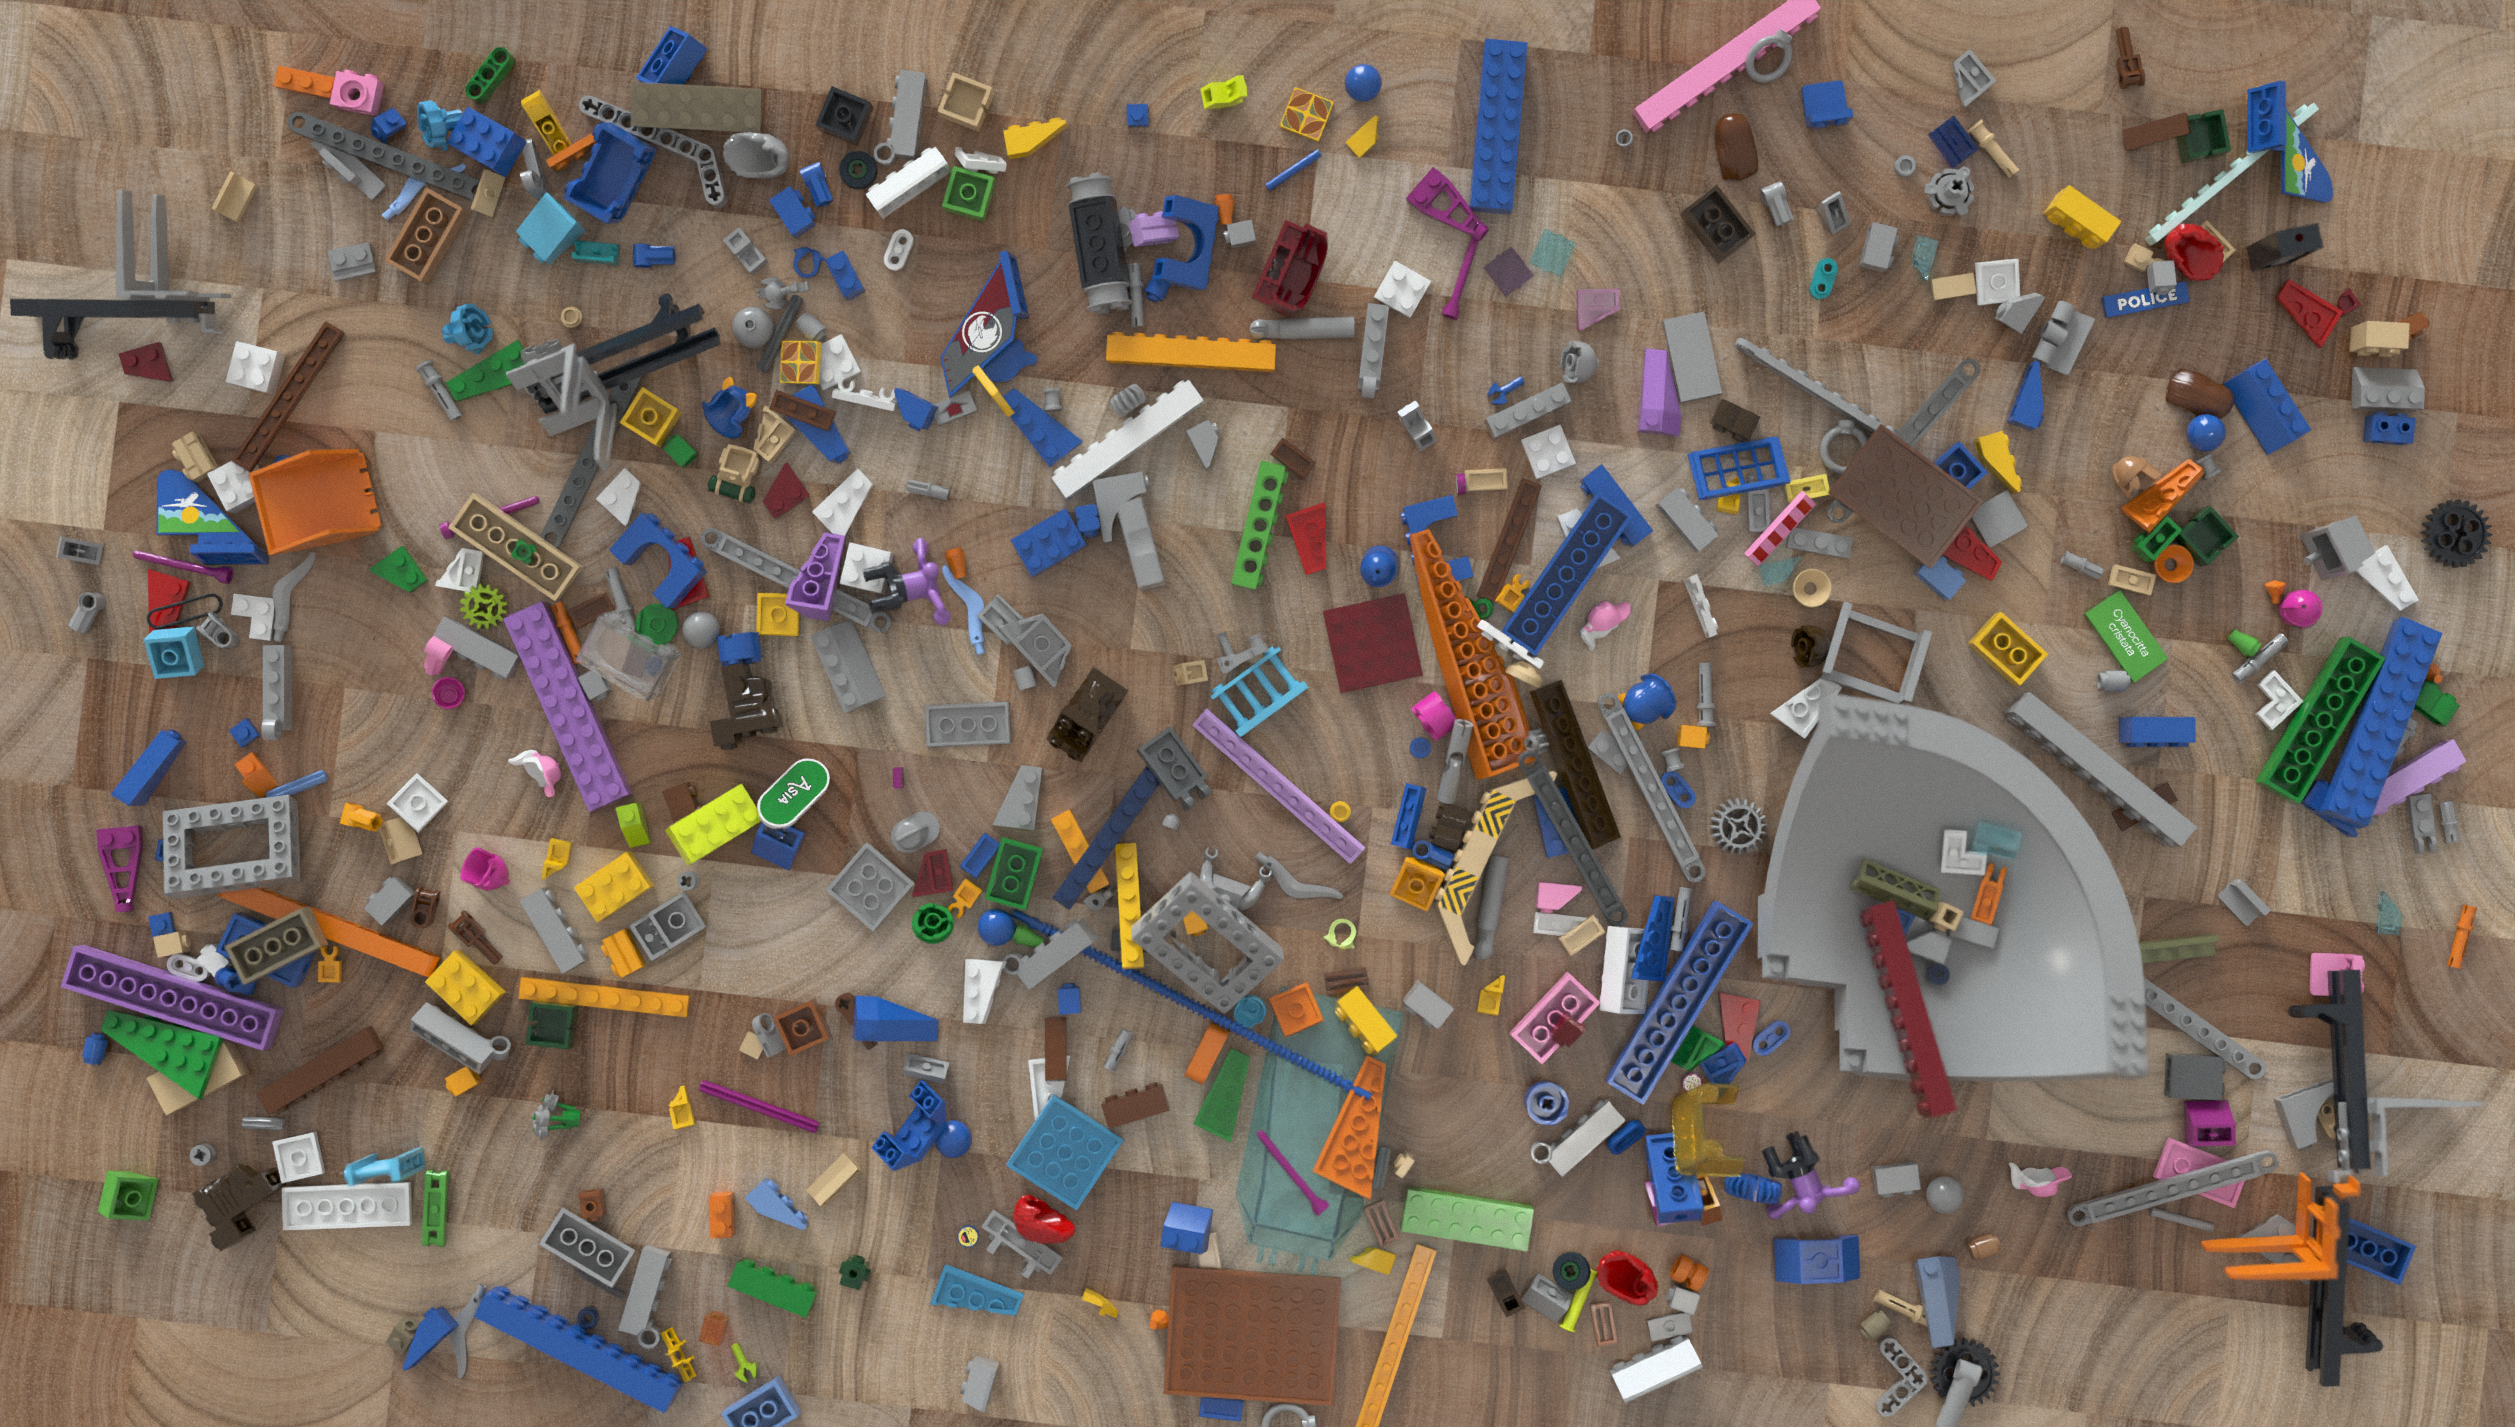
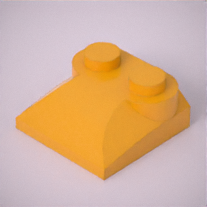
M1406 857L1389 895L1428 912L1445 874L1440 868L1416 857Z

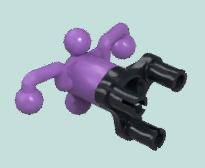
M918 538L912 546L913 552L918 557L919 571L901 575L889 562H883L880 566L862 569L865 582L884 578L887 582L889 595L868 601L871 614L885 610L895 611L900 609L904 602L926 598V600L933 602L937 609L934 614L936 624L946 625L950 621V614L940 599V590L937 586L936 577L939 574V568L934 563L926 564V554L929 550V545L923 538Z
M1795 1131L1794 1134L1792 1132L1786 1135L1793 1151L1792 1157L1786 1162H1780L1773 1146L1761 1151L1768 1164L1770 1176L1789 1179L1796 1194L1782 1205L1778 1203L1768 1205L1767 1215L1771 1219L1781 1218L1784 1213L1794 1208L1798 1203H1800L1799 1207L1803 1213L1811 1214L1816 1210V1204L1822 1202L1825 1197L1856 1194L1860 1189V1183L1855 1178H1847L1843 1182V1187L1831 1188L1830 1186L1822 1185L1814 1168L1819 1161L1818 1154L1813 1151L1808 1136H1800L1798 1131Z

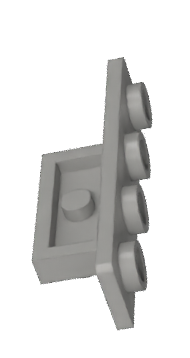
M315 141L310 143L324 158L322 162L329 169L333 170L335 168L339 172L338 177L347 185L351 182L372 201L386 188V184L355 156Z

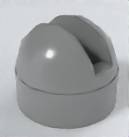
M1626 129L1620 130L1616 135L1617 144L1620 147H1629L1633 142L1632 133ZM1624 134L1628 135L1626 144H1623Z
M1169 814L1164 818L1162 825L1178 831L1180 819L1175 814Z

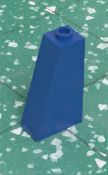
M814 384L793 394L795 397L827 408ZM787 417L830 462L839 464L848 459L847 455L851 454L835 421H833L830 432Z
M172 729L170 731L161 730L112 791L111 795L128 806L146 805L186 744V741L181 739L182 735Z

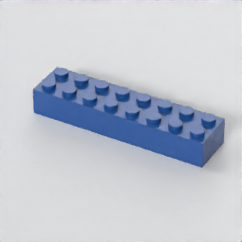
M1485 39L1469 200V207L1475 212L1510 215L1513 209L1528 42Z
M1597 492L1501 632L1536 656L1633 515L1600 492Z

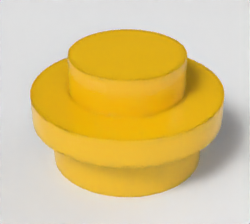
M1343 801L1335 802L1330 808V816L1336 822H1344L1351 815L1349 805Z

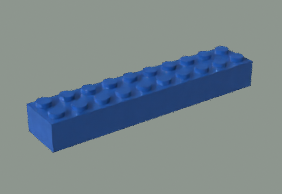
M2403 616L2393 621L2380 654L2386 659L2364 695L2319 813L2358 829L2369 825L2443 634L2442 632Z
M1713 900L1604 1079L1608 1084L1644 1105L1754 923L1720 902Z
M496 1286L485 1293L474 1315L475 1318L662 1413H665L674 1403L684 1383L678 1374L674 1372L667 1373L661 1370L662 1367L653 1362L649 1364L643 1361L640 1355L636 1353L630 1354L624 1351L621 1345L616 1343L610 1344L604 1341L605 1338L599 1334L592 1335L586 1332V1329L579 1324H570L565 1317L549 1313V1310L544 1306H535L529 1303L530 1300L524 1296L518 1295L517 1297L511 1294V1291L504 1286Z

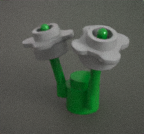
M552 1090L551 1095L546 1094L545 1098L542 1099L543 1104L539 1105L538 1110L532 1114L533 1131L535 1136H539L540 1140H543V1137H549V1130L572 1129V1127L579 1126L580 1110H574L575 1106L557 1102L559 1096L553 1094L555 1090ZM555 1106L566 1110L562 1111L561 1116L549 1115V1111L554 1112ZM549 1121H561V1124L548 1126Z

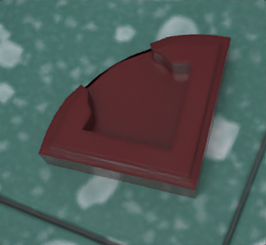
M2350 288L2346 289L2338 300L2337 308L2343 311L2340 317H2344L2361 306L2352 290Z

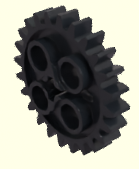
M2457 499L2454 502L2449 500L2446 501V504L2439 503L2438 508H2432L2431 512L2433 515L2425 516L2429 522L2422 523L2427 529L2420 532L2426 535V538L2421 540V542L2428 543L2424 550L2432 551L2429 555L2430 558L2437 556L2436 563L2444 561V567L2450 565L2452 568H2458L2459 565L2467 567V563L2469 565L2475 564V559H2482L2480 553L2488 552L2484 545L2491 544L2486 539L2493 536L2492 533L2487 532V529L2491 528L2492 525L2485 524L2489 517H2481L2484 510L2476 511L2477 504L2469 507L2470 501L2462 503L2461 499ZM2448 515L2452 518L2451 525L2447 523ZM2468 522L2472 524L2471 532L2467 529ZM2442 536L2446 538L2445 545L2440 541ZM2462 542L2466 544L2465 552L2461 549Z
M1963 1337L1962 1343L1957 1338H1954V1345L1947 1346L1948 1348L1946 1349L1939 1347L1942 1353H1934L1937 1361H1931L1930 1363L1935 1368L1929 1370L1931 1374L1935 1375L1930 1378V1381L1937 1383L1933 1388L1936 1391L1940 1390L1938 1395L1941 1398L1947 1396L1953 1381L1954 1373L1951 1376H1945L1947 1369L1954 1368L1955 1370L1961 1356L1969 1353L1967 1361L1981 1366L1984 1369V1373L1973 1388L1968 1402L1972 1407H1975L1976 1400L1983 1404V1396L1990 1399L1987 1392H1995L1992 1384H1999V1382L1994 1377L2000 1376V1373L1994 1370L1999 1367V1364L1993 1362L1996 1356L1990 1354L1991 1350L1988 1347L1984 1348L1982 1342L1976 1345V1340L1973 1338L1968 1343L1965 1337Z

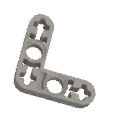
M533 138L526 139L527 143L523 148L528 171L521 173V179L525 190L538 200L548 191L536 144Z
M1884 1336L1878 1342V1349L1902 1375L1875 1403L1879 1414L1884 1417H1890L1926 1385L1928 1378L1921 1367L1895 1339L1890 1336ZM1886 1342L1892 1343L1891 1347L1897 1352L1895 1355L1888 1349L1884 1351L1886 1348L1884 1344ZM1900 1357H1907L1908 1365L1904 1368H1900L1897 1365ZM1912 1369L1917 1375H1920L1921 1381L1912 1382L1914 1377L1908 1371ZM1899 1387L1907 1389V1394L1902 1398L1896 1396V1390ZM1890 1395H1892L1893 1398L1898 1401L1897 1404H1895V1402L1892 1401V1399L1889 1397ZM1890 1401H1892V1402L1888 1405V1406L1890 1407V1409H1889L1888 1411L1885 1410V1409H1883V1406H1882V1403H1883V1402H1885L1886 1404H1888Z

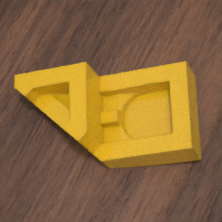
M1377 115L1373 116L1345 142L1359 158L1376 144V140H1378L1379 117Z
M1739 477L1726 482L1727 487L1741 485ZM1741 494L1719 497L1716 511L1737 515Z
M555 838L550 839L547 858L543 863L541 879H546L568 864L572 842Z
M1505 975L1500 976L1480 991L1477 1013L1498 1016Z
M684 1085L679 1088L680 1091L669 1104L673 1130L696 1125L689 1095Z
M1367 1247L1364 1252L1357 1256L1353 1255L1349 1260L1355 1264L1389 1275L1396 1255L1376 1247L1373 1249Z
M1088 1288L1085 1289L1082 1300L1100 1306L1099 1315L1105 1316L1107 1314L1114 1318L1117 1317L1119 1311L1112 1303L1100 1294Z

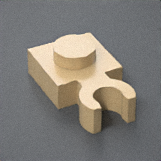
M2134 243L2129 250L2124 264L2144 272L2152 262L2164 260L2161 258H2151L2154 253L2153 251Z

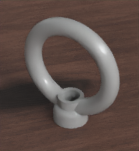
M1778 29L1775 35L1764 37L1756 42L1746 58V71L1749 77L1759 83H1768L1782 76L1792 60V48L1790 45L1792 36ZM1769 44H1776L1783 48L1784 57L1776 70L1769 74H1759L1755 70L1754 60L1762 48Z
M1838 420V426L1825 434L1820 445V456L1824 465L1830 471L1839 475L1847 467L1838 466L1831 460L1828 452L1831 440L1839 434H1852L1859 440L1861 448L1868 441L1866 435L1859 428L1855 427V421Z
M1281 1402L1275 1404L1268 1409L1262 1420V1427H1270L1272 1418L1278 1412L1292 1411L1300 1416L1303 1427H1317L1316 1416H1309L1305 1409L1295 1403Z

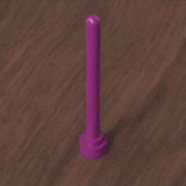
M1471 237L1451 301L1447 303V306H1444L1442 315L1449 319L1458 320L1460 314L1458 303L1479 242L1474 237Z
M533 496L499 509L506 514H510L536 505L540 500L537 496ZM448 521L439 524L445 540L453 538L456 534L448 528L451 524Z
M142 551L133 552L135 559L213 576L220 583L230 584L233 579L234 571L230 567L222 566L216 569Z
M1259 1130L1256 1134L1258 1139L1311 1202L1310 1206L1313 1208L1311 1211L1318 1217L1330 1205L1325 1199H1318L1265 1132Z

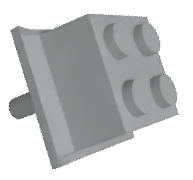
M2356 515L2300 534L2309 553V556L2305 557L2303 562L2307 566L2314 563L2322 580L2350 574L2362 567V562L2375 554Z

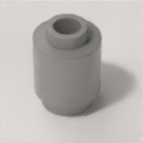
M806 312L796 321L798 330L809 341L822 342L826 338L827 328L813 314L810 315Z
M2103 671V673H2098L2097 688L2102 689L2104 692H2125L2127 687H2130V676L2127 675L2126 671Z

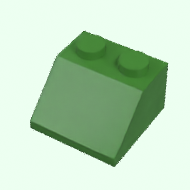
M107 1170L98 1212L108 1219L149 1221L159 1179L127 1171Z

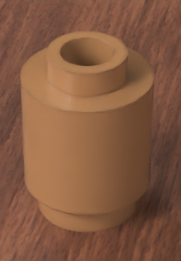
M1990 1233L1971 1240L1967 1247L1973 1260H1982L1999 1254L2001 1244L1998 1237H1993Z

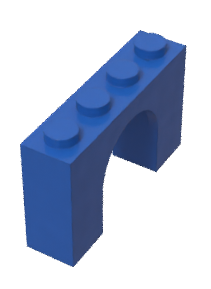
M1178 195L1165 197L1162 218L1185 224L1194 236L1195 248L1191 258L1186 262L1169 258L1155 259L1152 280L1193 291L1206 290L1209 282V266L1212 262V247L1216 238L1215 228L1219 219L1218 206Z
M1453 495L1403 507V512L1400 513L1402 524H1407L1409 533H1405L1408 546L1411 545L1409 535L1425 530L1432 523L1458 516ZM1412 553V554H1410V555H1411V560H1412L1413 566H1415L1414 558H1413V553ZM1469 556L1446 561V563H1449L1452 569L1451 573L1456 581L1474 577Z
M641 513L609 551L623 565H632L649 546L656 543L662 545L670 555L671 569L665 580L652 594L666 608H676L708 571L703 567L704 563L700 559L693 557L689 553L690 550L685 544L678 542L674 538L675 534L670 529L664 528L660 524L661 521L653 513Z

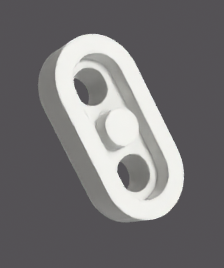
M904 229L897 230L891 238L884 255V263L892 271L901 270L908 259L914 243L913 236L909 231ZM902 238L907 239L904 245L900 244V239ZM894 257L899 258L897 264L892 263Z
M174 954L167 961V968L170 973L196 982L204 981L211 974L197 958L186 954ZM179 960L183 962L182 968L178 966ZM199 967H202L203 969L202 974H199L198 972Z

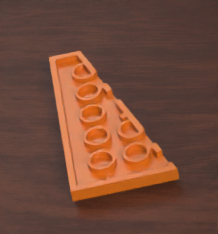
M1367 1055L1353 1086H1359L1372 1093L1369 1101L1363 1099L1365 1098L1364 1096L1361 1098L1354 1094V1090H1350L1312 1172L1371 1200L1386 1064Z

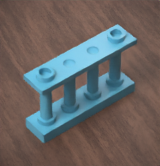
M1273 646L1270 647L1268 651L1262 653L1265 657L1225 686L1221 683L1211 690L1213 695L1210 697L1213 700L1219 697L1238 723L1236 724L1238 729L1235 731L1239 737H1242L1308 688L1304 681L1301 683L1298 680L1295 681L1276 654L1281 651L1279 647L1276 649ZM1267 660L1272 662L1288 684L1289 692L1285 695L1276 691L1259 666ZM1251 672L1254 673L1272 698V704L1267 708L1264 705L1261 706L1242 680ZM1236 685L1254 709L1253 713L1256 716L1250 720L1247 717L1244 718L1226 694V690Z
M423 1147L414 1148L395 1158L378 1160L377 1153L371 1154L346 1165L344 1172L345 1180L348 1182L349 1187L360 1184L374 1176L387 1174L391 1176L392 1181H400L426 1168Z

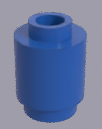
M1151 277L1144 291L1147 294L1146 298L1154 303L1163 301L1171 285L1154 281Z
M92 1033L91 1036H86L82 1053L84 1063L101 1065L108 1045V1039L104 1038V1034Z

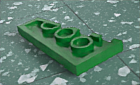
M516 340L447 381L446 385L454 399L459 402L513 385L506 376V372L524 365L520 351L524 350L521 342Z
M1231 1047L1193 1123L1230 1143L1233 1137L1250 1056Z

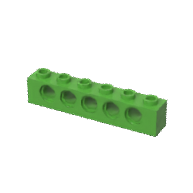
M1261 460L1231 585L1255 591L1257 586L1261 587L1264 576L1260 574L1261 567L1266 566L1269 554L1265 553L1266 546H1271L1274 535L1270 533L1271 526L1276 525L1279 513L1275 512L1276 505H1281L1284 494L1280 492L1281 485H1286L1289 472H1285L1286 466ZM1268 480L1276 482L1277 486L1272 491L1264 487L1265 482ZM1263 500L1271 503L1272 507L1269 511H1262L1259 504ZM1257 521H1264L1267 527L1264 531L1259 532L1254 528ZM1251 542H1260L1262 545L1259 552H1252L1249 548ZM1249 561L1254 562L1257 566L1256 570L1252 573L1244 569L1245 564Z

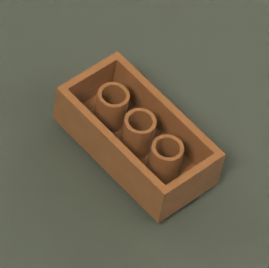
M426 187L384 261L429 285L468 217L469 212Z

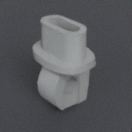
M1114 886L1107 890L1105 888L1097 890L1083 902L1091 910H1099L1104 904L1111 902V897L1117 893V890Z

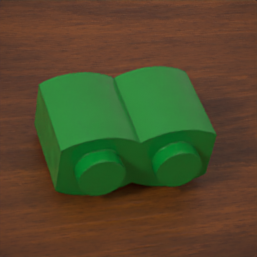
M2424 681L2414 710L2438 727H2446L2460 705L2456 702L2457 699L2448 693L2443 694L2436 683Z

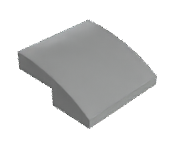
M2008 489L1982 503L1972 516L1989 548L2028 527Z

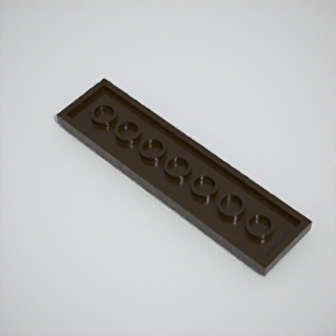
M1562 680L1530 691L1532 701L1540 718L1570 802L1590 847L1594 850L1621 838Z

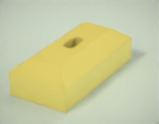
M1826 474L1792 480L1789 484L1784 485L1788 503H1791L1801 491L1805 492L1811 499L1830 495L1828 493L1830 489ZM1809 487V490L1803 491L1802 488Z

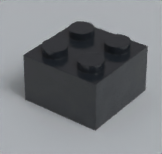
M831 86L815 125L819 131L858 146L874 107L867 100Z

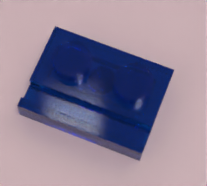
M1955 116L1928 134L1952 169L1979 150Z

